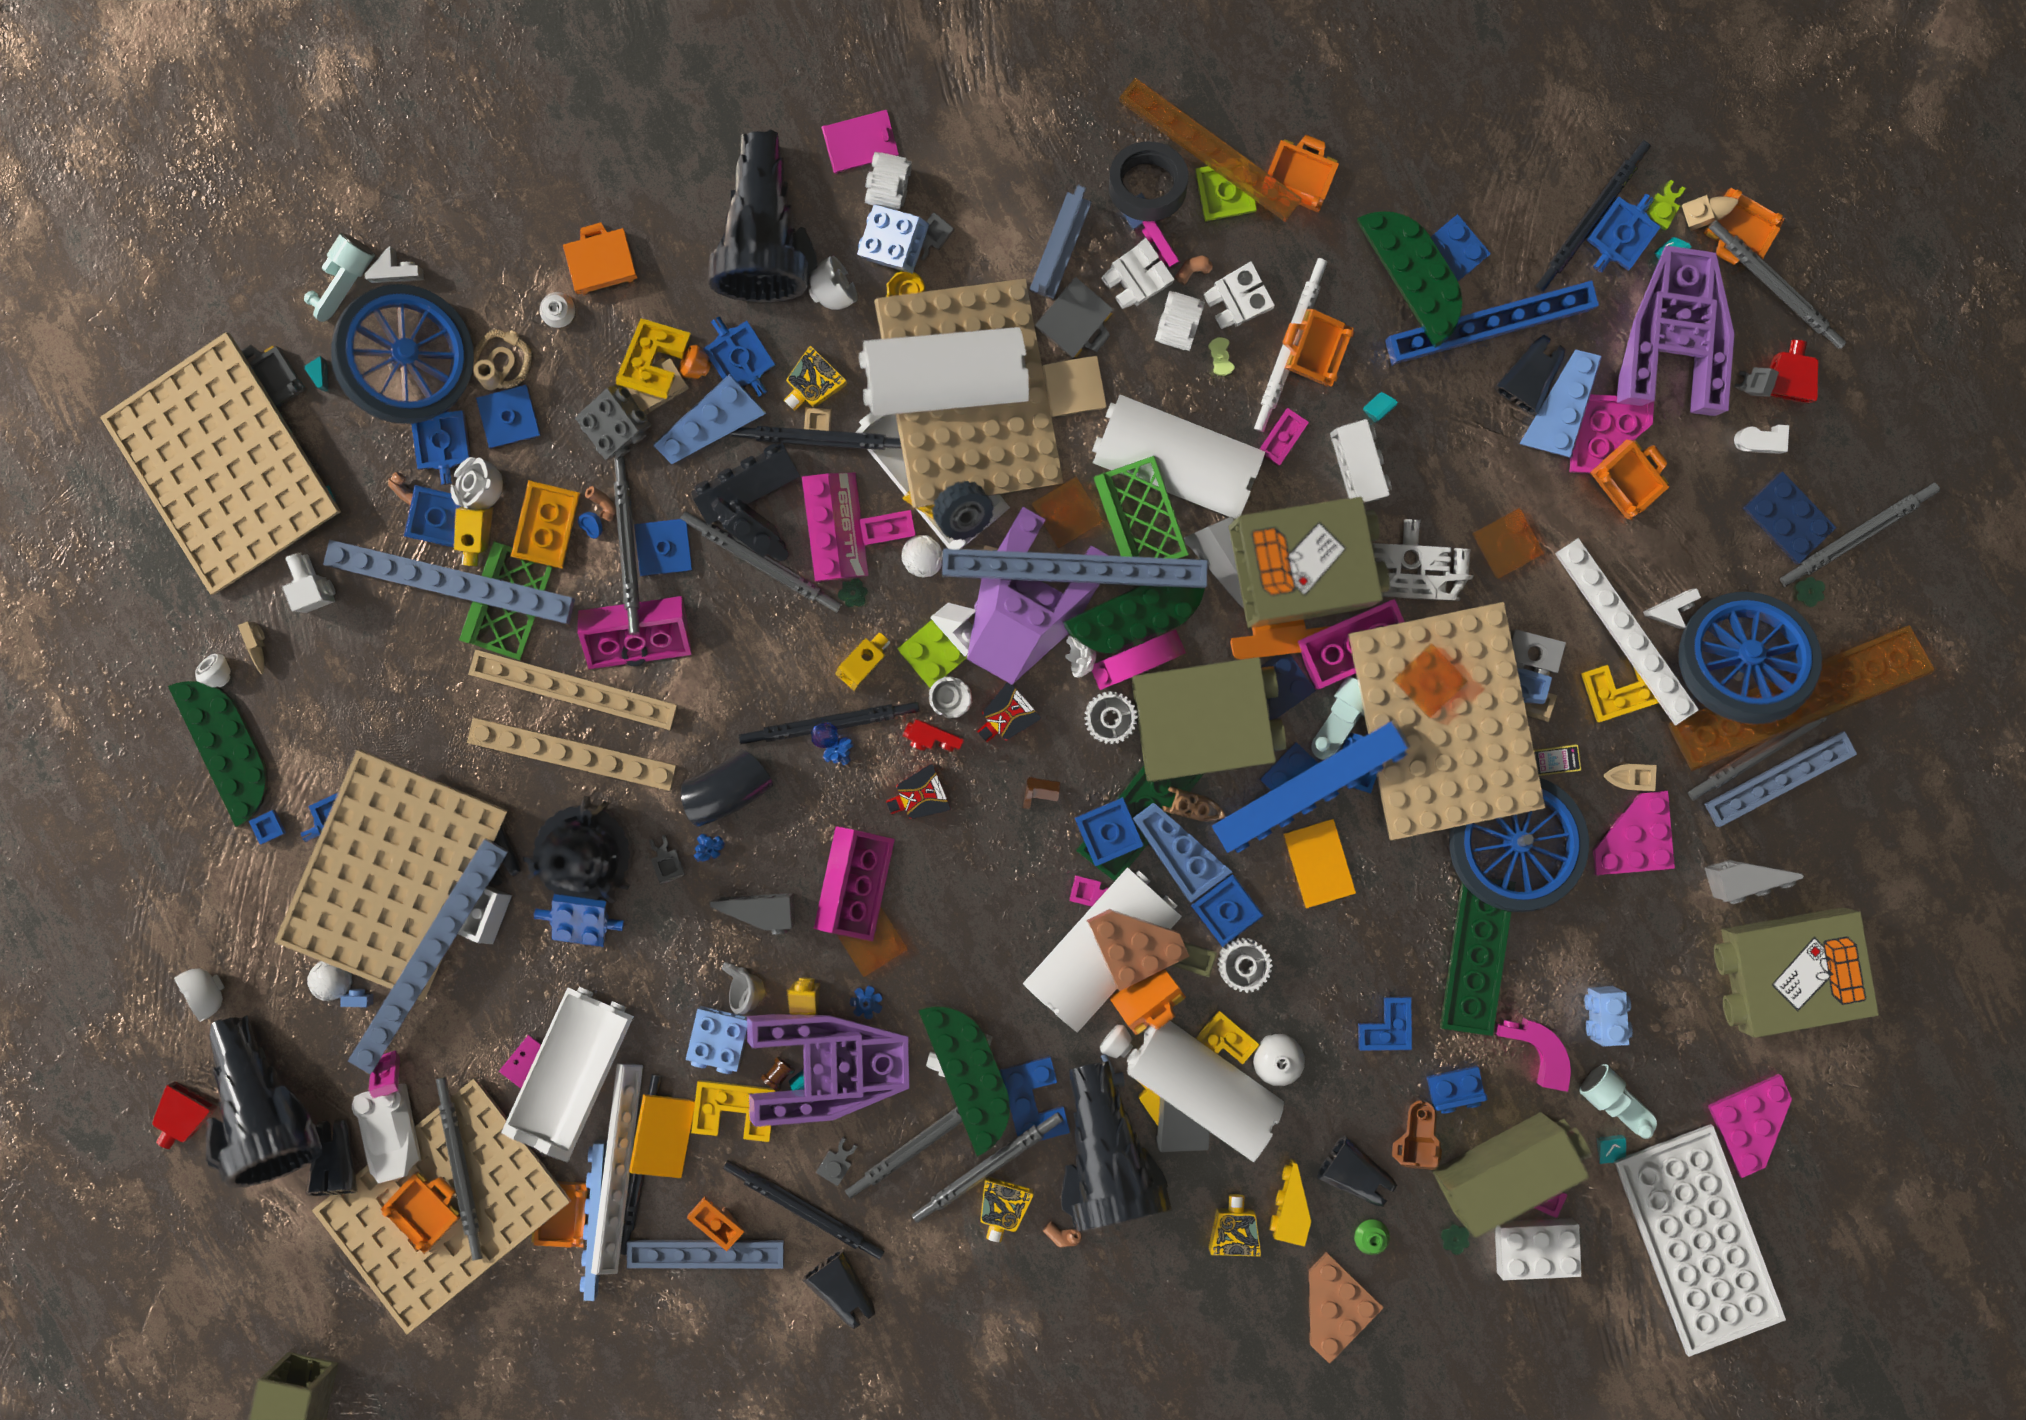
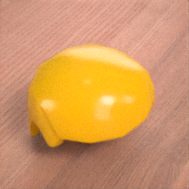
M905 271L898 272L886 284V297L926 292L924 280L916 272H913V274Z

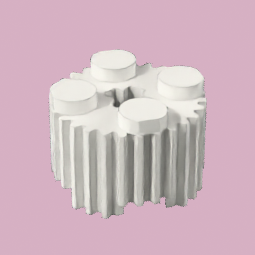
M875 152L872 161V167L875 168L873 172L868 173L866 181L868 190L865 203L892 210L900 209L901 206H904L907 195L906 188L908 176L911 174L912 162L907 161L903 157Z
M1170 291L1164 313H1162L1155 341L1190 351L1205 302Z
M1103 692L1102 696L1098 694V698L1093 697V701H1089V704L1086 706L1084 714L1087 716L1084 719L1087 722L1085 725H1088L1087 730L1091 731L1090 735H1093L1100 742L1104 741L1106 744L1108 741L1110 744H1113L1114 741L1119 743V740L1123 742L1124 737L1128 738V734H1132V729H1135L1133 725L1137 724L1135 721L1138 716H1135L1137 710H1133L1135 706L1130 704L1132 701H1127V697L1122 696L1123 694L1121 693L1117 694V692H1114L1112 694V692H1108L1106 694V692ZM1108 710H1112V714H1117L1118 718L1114 719L1113 725H1109V722H1104L1103 717L1107 716Z
M1242 937L1241 940L1236 938L1235 942L1231 940V944H1226L1227 946H1224L1219 953L1220 957H1218V960L1220 962L1217 965L1220 967L1218 968V971L1221 973L1220 976L1234 990L1238 989L1240 992L1244 990L1246 993L1249 990L1254 992L1255 988L1259 990V986H1263V982H1267L1266 977L1269 978L1270 975L1268 973L1272 971L1270 969L1273 967L1270 963L1272 961L1269 957L1270 954L1254 939L1247 938L1246 940ZM1243 959L1251 961V964L1247 965L1248 970L1243 971L1241 967L1239 968V964H1241Z

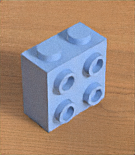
M873 205L872 211L867 217L864 235L858 244L859 250L857 255L869 262L913 274L929 223L918 216Z
M1614 986L1588 988V994L1584 997L1585 1008L1589 1010V1020L1586 1021L1587 1035L1591 1037V1040L1602 1046L1629 1045V1038L1632 1037L1633 1033L1627 1011L1631 1010L1630 997L1626 996L1625 991Z
M700 1006L697 1009L686 1060L692 1061L691 1065L699 1068H706L709 1065L717 1067L716 1071L732 1074V1071L737 1072L740 1067L747 1037V1016Z

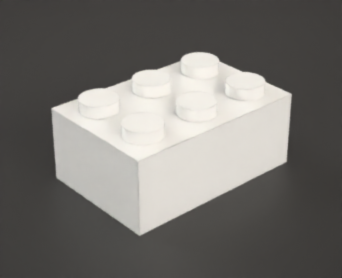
M1365 419L1333 430L1330 436L1348 497L1362 496L1363 503L1367 504L1389 496L1388 490H1391V483L1388 475H1383L1381 465L1384 464L1380 449L1376 450L1373 441L1376 439L1373 424L1369 425L1368 420Z
M1573 1218L1506 1221L1495 1227L1497 1274L1502 1280L1581 1277L1579 1224Z

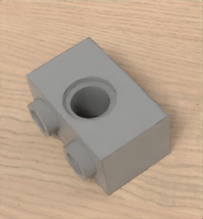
M1516 629L1510 630L1517 668L1524 669L1525 666L1535 668L1534 672L1549 676L1550 673H1558L1566 642ZM1532 646L1537 648L1539 656L1535 661L1530 660L1528 657V650Z

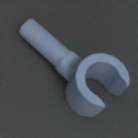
M1102 1055L1103 1062L1109 1061L1114 1086H1125L1123 1072L1115 1074L1108 1056Z

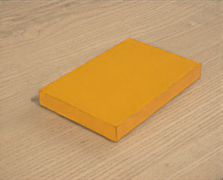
M528 480L511 557L563 569L580 493Z
M1333 818L1283 833L1305 908L1356 894Z
M643 1094L629 1168L630 1173L673 1178L682 1177L695 1107L694 1100Z

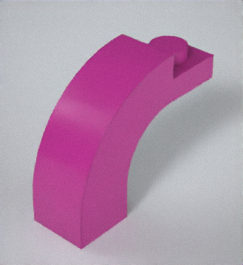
M1175 629L1094 664L1092 673L1101 690L1177 658L1186 652Z
M1524 1017L1521 1027H1519V1022L1504 1020V1024H1495L1494 1033L1498 1036L1526 1041L1536 1048L1540 1057V1069L1537 1083L1540 1086L1568 1092L1571 1076L1570 1060L1564 1045L1552 1031L1540 1023Z

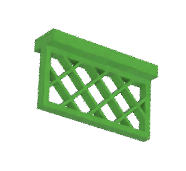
M1155 455L1093 477L1121 556L1140 557L1143 545L1157 551L1155 558H1158L1160 553L1166 556L1163 558L1178 559L1189 555ZM1151 463L1154 471L1150 482L1136 476L1140 466ZM1136 468L1133 474L1128 472V470ZM1123 473L1131 477L1125 491L1115 486L1113 475ZM1155 478L1157 480L1158 486L1153 484ZM1134 479L1148 485L1142 499L1128 492ZM1151 487L1162 494L1163 498L1159 507L1145 501ZM1118 492H1120V493L1123 494L1121 500H1120V497H1119ZM1126 496L1140 502L1134 515L1123 509L1122 504ZM1164 503H1165V506H1166L1167 511L1164 510V509H1161ZM1143 504L1157 510L1151 523L1137 517ZM1159 512L1170 517L1171 525L1168 531L1153 525ZM1127 517L1132 519L1130 524L1128 523ZM1134 521L1149 527L1143 540L1133 536L1131 532ZM1172 528L1174 529L1176 536L1170 533ZM1151 529L1165 535L1159 548L1145 542ZM1168 537L1178 541L1181 549L1180 552L1170 554L1162 550ZM1135 541L1141 543L1138 549Z
M495 541L493 542L482 576L496 580L508 576L510 582L515 584L510 574L525 568L531 582L523 586L533 585L534 589H538L535 583L542 580L539 590H545L552 567L547 566L544 576L533 580L527 568L533 562L525 564L524 560H521L522 566L508 571L504 560L507 551L512 553L513 548ZM503 566L506 573L499 576L501 568ZM472 601L459 640L520 660L535 616L527 614V625L516 629L510 617L516 611L508 613L507 609L503 608L505 615L491 621L487 613L488 605ZM486 616L488 623L482 625L484 617ZM507 617L514 631L499 637L493 623ZM489 625L497 638L489 643L477 640L480 629ZM525 629L521 639L518 632ZM516 634L520 642L517 653L506 650L501 640ZM499 642L501 648L493 646L492 644Z

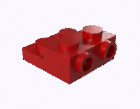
M915 719L914 723L909 721L903 733V737L912 741L910 746L925 751L927 747L932 749L935 741L938 740L940 741L939 747L953 752L955 748L960 750L964 741L961 737L919 719Z

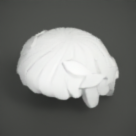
M916 535L905 543L902 550V562L912 575L922 578L931 577L941 569L943 551L939 543L933 540L932 537Z
M1071 635L1068 636L1066 643L1070 645L1071 650L1070 654H1066V659L1072 662L1071 671L1073 676L1077 678L1083 677L1093 670L1096 651L1080 644Z
M944 677L932 685L929 691V702L937 714L945 716V718H958L965 714L972 704L971 690L968 685L958 678Z
M322 961L311 969L307 977V984L311 993L322 1001H333L341 998V996L349 991L351 984H353L352 973Z

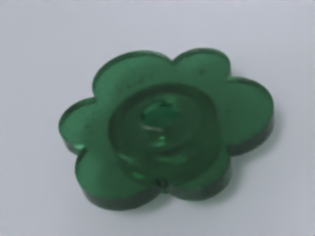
M1808 577L1806 581H1799L1796 585V590L1799 592L1797 599L1804 601L1807 607H1814L1817 601L1824 599L1822 592L1825 590V584L1822 581H1816L1813 577Z
M858 578L851 580V582L844 581L842 583L843 589H840L838 592V598L841 601H845L847 607H853L854 605L857 607L863 606L865 604L864 596L868 594V590L863 587L862 581ZM851 591H855L854 596L851 595Z
M1456 1224L1450 1226V1229L1443 1230L1441 1232V1238L1444 1241L1443 1248L1451 1250L1455 1255L1461 1254L1463 1248H1468L1470 1245L1468 1229L1465 1227L1459 1228Z

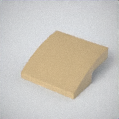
M1097 356L1042 366L1051 417L1106 408Z

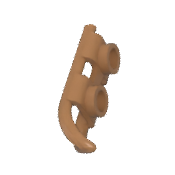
M1169 787L1168 791L1176 793L1172 808L1162 807V810L1197 821H1215L1226 817L1224 811L1212 799L1174 787ZM1190 797L1195 799L1194 803H1191ZM1209 804L1216 809L1217 815L1207 816L1210 811Z

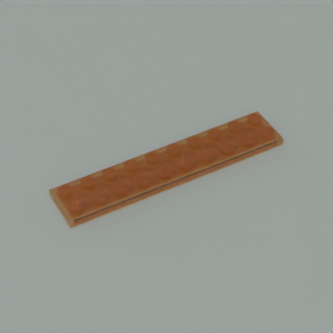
M1908 625L1822 660L1820 677L1811 696L1800 708L1781 720L1764 724L1741 723L1722 717L1705 708L1695 712L1677 725L1670 722L1668 727L1691 771H1694L1932 674L1935 669L1912 628ZM1790 673L1783 677L1793 685L1797 674ZM1772 681L1766 683L1772 697L1784 692ZM1758 687L1747 691L1746 697L1762 698Z

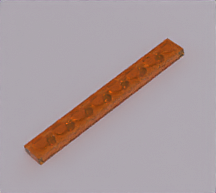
M1134 78L1119 97V102L1284 222L1288 220L1300 205L1301 197L1137 78Z

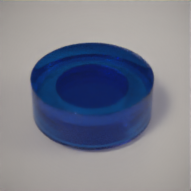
M828 723L816 725L811 731L812 743L819 748H829L835 745L838 740L836 727Z

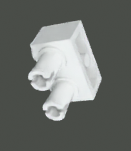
M297 553L286 558L294 580L292 583L283 586V590L292 611L308 613L335 602L333 595L336 592L332 582L327 580L326 577L316 576L309 555Z
M487 886L458 934L477 943L493 944L512 895Z

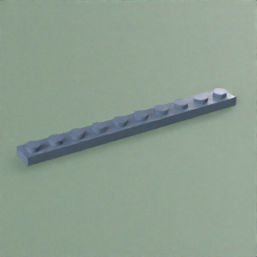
M329 540L323 563L325 566L566 624L570 623L575 598L333 540Z
M943 549L942 577L1206 588L1207 560Z
M487 838L483 840L348 1062L369 1074L373 1072L507 855L508 850Z

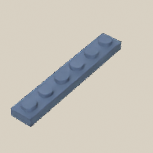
M1841 731L1705 803V806L1716 827H1721L1857 755L1846 732Z
M714 1240L627 1241V1268L783 1269L784 1240H737L728 1251L724 1250Z

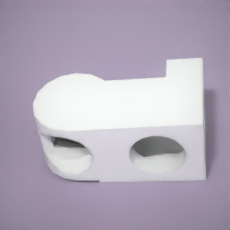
M1789 425L1774 426L1771 432L1760 431L1756 427H1747L1736 433L1734 443L1739 450L1746 452L1778 454L1788 452Z

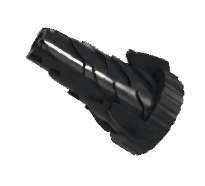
M774 130L741 134L740 157L735 175V190H731L730 210L728 216H726L725 233L717 249L709 257L710 288L717 294L735 300L769 303L794 299L802 295L807 289V286H809V276L817 268L816 254L806 228L800 227L796 232L795 228H791L792 205H788V183L784 181V160L781 158L778 132Z
M584 796L581 805L558 811L540 828L539 835L534 842L533 856H523V861L528 863V869L531 873L527 877L531 880L539 876L540 880L545 883V886L557 895L593 900L605 897L610 903L617 901L614 895L616 888L628 890L631 886L625 880L629 869L632 867V857L634 856L633 842L629 836V831L622 824V820L619 817L614 816L611 811L607 810L609 802L604 800L596 807L590 802V796ZM558 854L564 855L568 860V865L565 869H560L555 864Z
M248 1016L220 1019L211 1023L210 1042L215 1064L213 1074L220 1093L221 1102H219L223 1122L214 1117L206 1120L208 1127L206 1134L207 1165L219 1171L221 1180L225 1182L226 1186L230 1188H244L282 1178L314 1162L323 1153L316 1127L311 1123L310 1114L303 1104L285 1086H280L274 1066H269L263 1048L256 1042Z
M1109 1061L1071 1069L1070 1083L1077 1112L1073 1114L1076 1124L1075 1143L1078 1155H1076L1077 1167L1074 1164L1065 1166L1061 1205L1062 1210L1072 1216L1074 1228L1078 1232L1171 1211L1167 1180L1147 1150L1141 1148L1137 1132H1133L1129 1115L1123 1107L1119 1086H1114Z

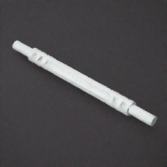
M1318 258L1310 281L1305 284L1291 323L1301 324L1306 310L1313 309L1321 289L1319 284L1328 261ZM1282 345L1261 401L1263 406L1254 427L1259 432H1264L1271 411L1276 408L1290 371L1285 369V365L1291 350Z

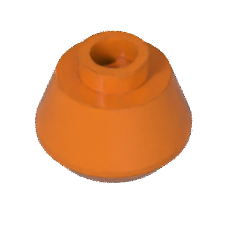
M699 345L689 346L679 364L678 371L683 378L699 379L701 376L705 377L711 367V363L708 362L709 356Z

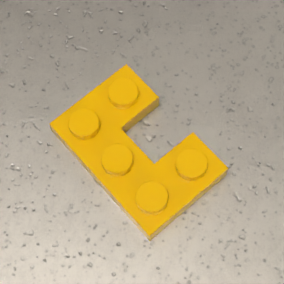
M641 318L616 377V384L667 399L675 379V373L652 366L657 352L683 359L691 333Z
M1608 665L1581 673L1597 722L1659 703L1635 668L1638 682L1617 689L1615 688Z
M1220 1010L1195 1038L1216 1054L1224 1048L1242 1064L1259 1046L1258 1042Z
M698 1080L691 1133L718 1136L721 1110L746 1113L743 1139L769 1142L772 1125L755 1127L750 1121L749 1094L776 1092V1090L773 1088Z

